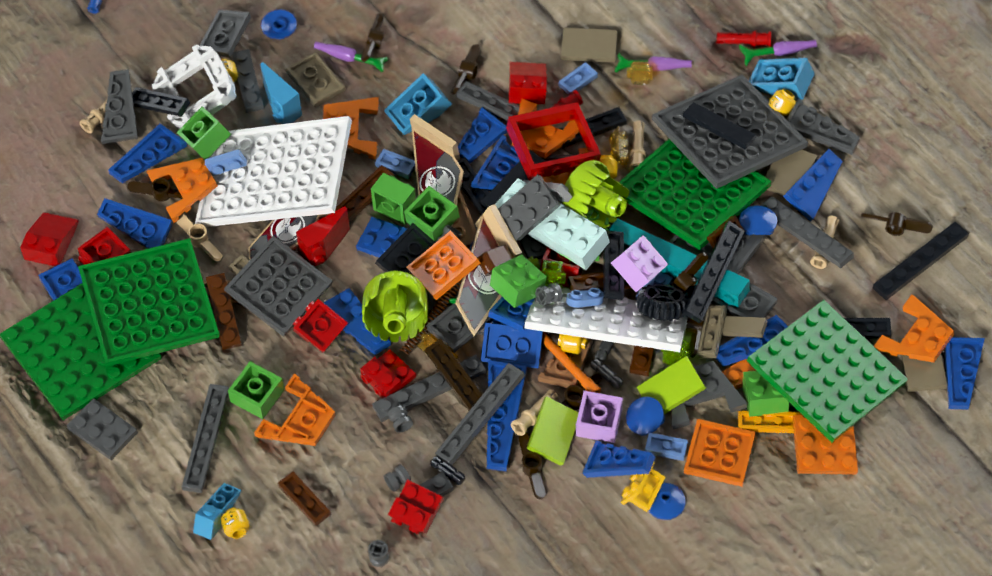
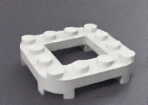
M195 45L192 47V53L168 69L164 70L161 67L157 71L158 75L154 84H152V88L154 91L179 96L175 86L202 68L205 69L213 84L214 91L188 107L182 117L167 114V118L178 128H181L202 106L213 115L236 98L234 82L220 56L212 47Z

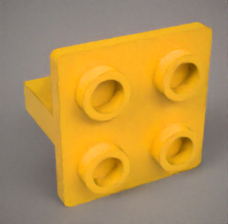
M653 462L649 474L630 475L629 479L631 482L622 491L621 496L623 498L620 502L621 504L625 505L630 501L646 512L650 510L665 479V476L652 469L655 462Z

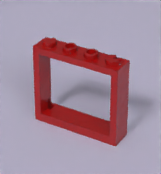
M578 102L508 117L506 129L528 181L532 180L536 175L544 178L573 172L580 164L589 160L600 161V150ZM575 120L588 153L534 164L520 131Z

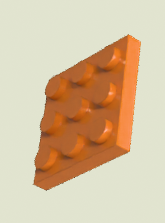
M450 230L410 263L407 269L422 282L425 289L437 300L480 265L481 262Z
M794 415L792 417L798 474L856 475L858 473L853 426L831 443L803 415Z
M697 419L684 467V474L743 487L756 432Z

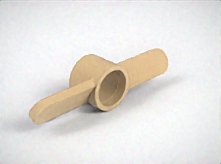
M182 213L176 223L188 234L192 246L201 247L211 259L221 261L223 255L209 241L206 227L202 224H194ZM196 234H204L199 238L193 237Z

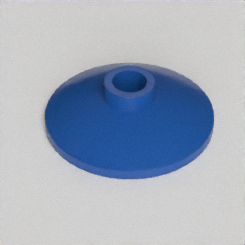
M286 10L271 11L261 21L263 33L272 39L287 38L294 33L297 27L295 16Z
M662 483L648 511L658 519H674L685 508V495L676 485ZM662 497H669V499L664 500Z

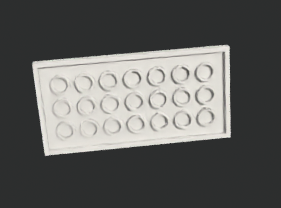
M562 288L563 295L559 302H550L548 305L541 306L535 298L525 321V329L680 352L688 316L685 315L683 318H679V320H665V322L663 320L657 321L654 318L650 319L649 316H644L643 313L639 312L637 300H630L626 297H623V300L604 298L601 305L575 308L566 303L567 294L571 290Z

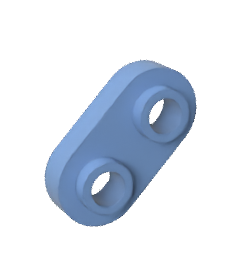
M598 288L581 291L573 290L567 294L566 303L575 308L601 305L604 295Z

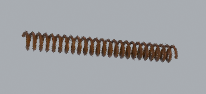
M452 288L449 289L445 293V295H442L440 301H437L435 307H433V310H430L431 313H428V318L434 320L432 316L437 318V316L433 312L440 315V313H438L435 309L439 310L441 313L443 312L439 307H441L442 309L445 308L440 303L444 304L445 306H447V304H445L442 300L446 301L449 304L450 302L445 297H447L449 300L451 298L447 294L454 297V295L451 294L449 291L453 292L454 294H457ZM410 337L409 340H407V343H404L405 346H402V349H399L400 351H403L408 355H410V353L407 352L404 348H406L410 352H412V350L408 346L415 349L409 342L417 346V344Z

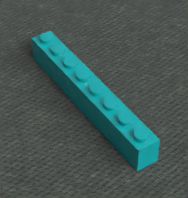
M618 218L609 229V231L624 232V251L644 235L668 263L660 272L666 273L675 279L697 256ZM707 261L694 275L698 280L706 266ZM726 270L714 297L723 300L729 305L739 307L750 291V280L730 270Z

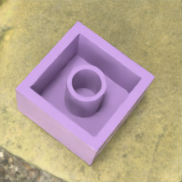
M644 235L611 262L635 292L646 285L668 265Z
M584 391L576 422V436L615 443L623 409V398Z

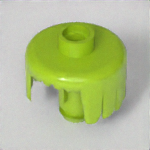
M589 160L580 164L570 174L565 183L572 198L569 202H561L562 205L588 219L586 215L592 207L596 208L595 210L600 214L599 218L589 221L601 228L610 226V224L604 225L606 217H608L610 223H614L617 219L616 217H620L626 210L627 200L623 197L629 196V190L612 179L609 170L600 161ZM594 212L590 218L597 217V213Z
M388 271L375 276L369 281L363 292L362 321L368 331H371L375 337H378L379 333V337L383 341H387L388 337H390V341L395 343L399 341V337H401L402 342L407 341L409 336L412 339L418 335V332L424 329L428 318V295L424 285L418 278L402 271Z

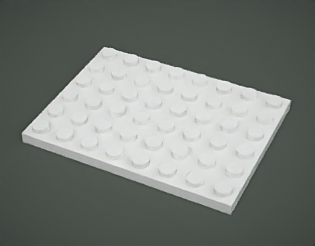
M345 116L229 131L231 135L209 158L239 149L247 159V166L213 176L217 187L200 201L195 224L210 227L335 213L352 123L351 118Z

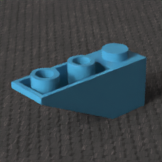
M223 483L195 514L193 533L211 540L222 527V515L226 510L233 508L241 490Z

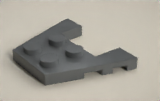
M714 361L694 366L706 389L672 410V427L674 430L690 425L686 407L725 396L730 413L748 408L747 403Z

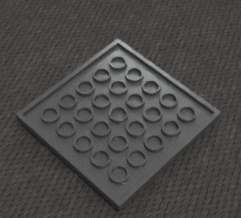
M743 75L652 114L653 122L716 189L798 152L808 145V141L778 111L770 107L769 101ZM694 102L756 134V138L746 149H743L684 118L683 112Z

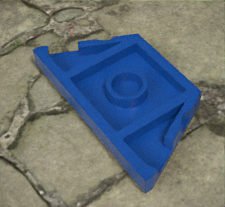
M504 135L500 137L471 184L472 188L493 189L520 161L514 146L511 147L508 144L507 138Z

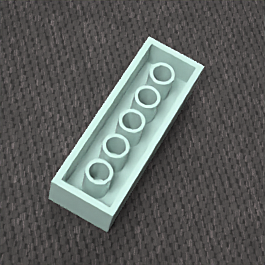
M517 178L495 204L496 207L499 209L527 183ZM561 203L554 212L527 234L585 270L588 269L610 243L606 230Z

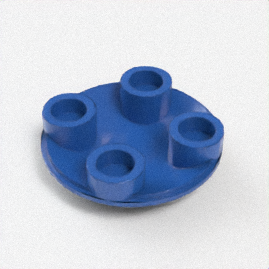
M756 205L744 209L740 214L739 222L746 235H771L777 226V216L771 209Z
M641 397L635 400L629 406L626 413V422L629 429L640 436H646L649 433L655 432L665 421L661 404L652 397Z

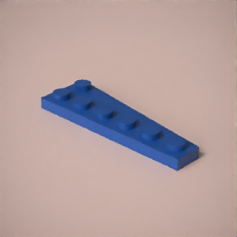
M489 360L488 388L508 363ZM512 363L510 364L523 371L525 376L490 418L487 426V469L507 472L515 433L511 428V422L518 418L527 373L526 365Z

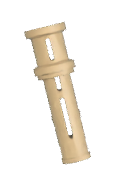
M107 100L97 109L91 110L90 115L86 119L80 121L81 127L87 133H92L98 124L103 123Z
M641 121L633 123V149L630 151V171L635 169L646 158L644 150L645 123L642 122L641 126Z
M828 216L823 232L833 238L839 219L835 216ZM816 251L810 260L811 265L818 269H824L828 264L827 259Z
M549 389L530 409L524 410L518 419L511 422V428L516 434L523 436L530 426L535 425L543 399L546 396L555 401L558 399L556 392L551 396L554 390Z

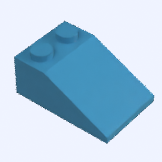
M807 58L758 60L749 82L759 92L773 96L777 90L787 89L795 95V100H798V98L803 100L815 73Z
M262 62L260 66L264 88L274 120L281 124L293 123L302 116L299 93Z
M423 73L384 112L401 133L406 135L412 131L410 118L414 114L428 123L443 114L452 103L434 81Z

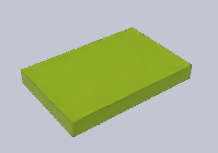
M685 356L637 386V389L642 397L656 399L661 404L664 414L705 390L706 387L689 358Z
M546 396L543 399L526 449L536 452L540 456L562 466L576 429L579 413Z

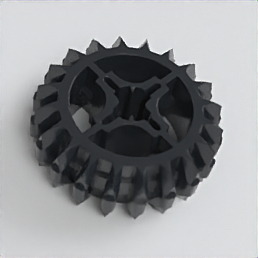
M663 283L649 284L647 287H642V290H639L637 308L640 313H643L644 316H649L650 319L654 318L657 321L663 320L664 322L665 320H679V318L685 316L683 312L689 301V296L681 288H676L677 286L664 285Z

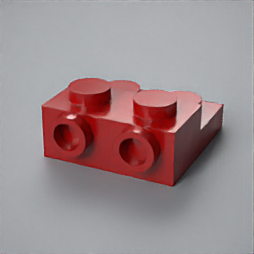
M108 227L77 248L80 255L78 259L83 265L131 253V250Z
M317 299L316 302L312 301L305 310L307 312L303 317L299 316L295 320L293 331L324 353L348 325V322L321 300Z
M391 349L378 359L376 357L372 358L360 368L361 379L366 384H370L378 396H383L384 398L400 391L416 378V373Z
M407 480L399 498L396 497L388 516L392 517L391 522L402 526L405 523L409 525L408 530L418 535L420 532L427 534L444 497Z

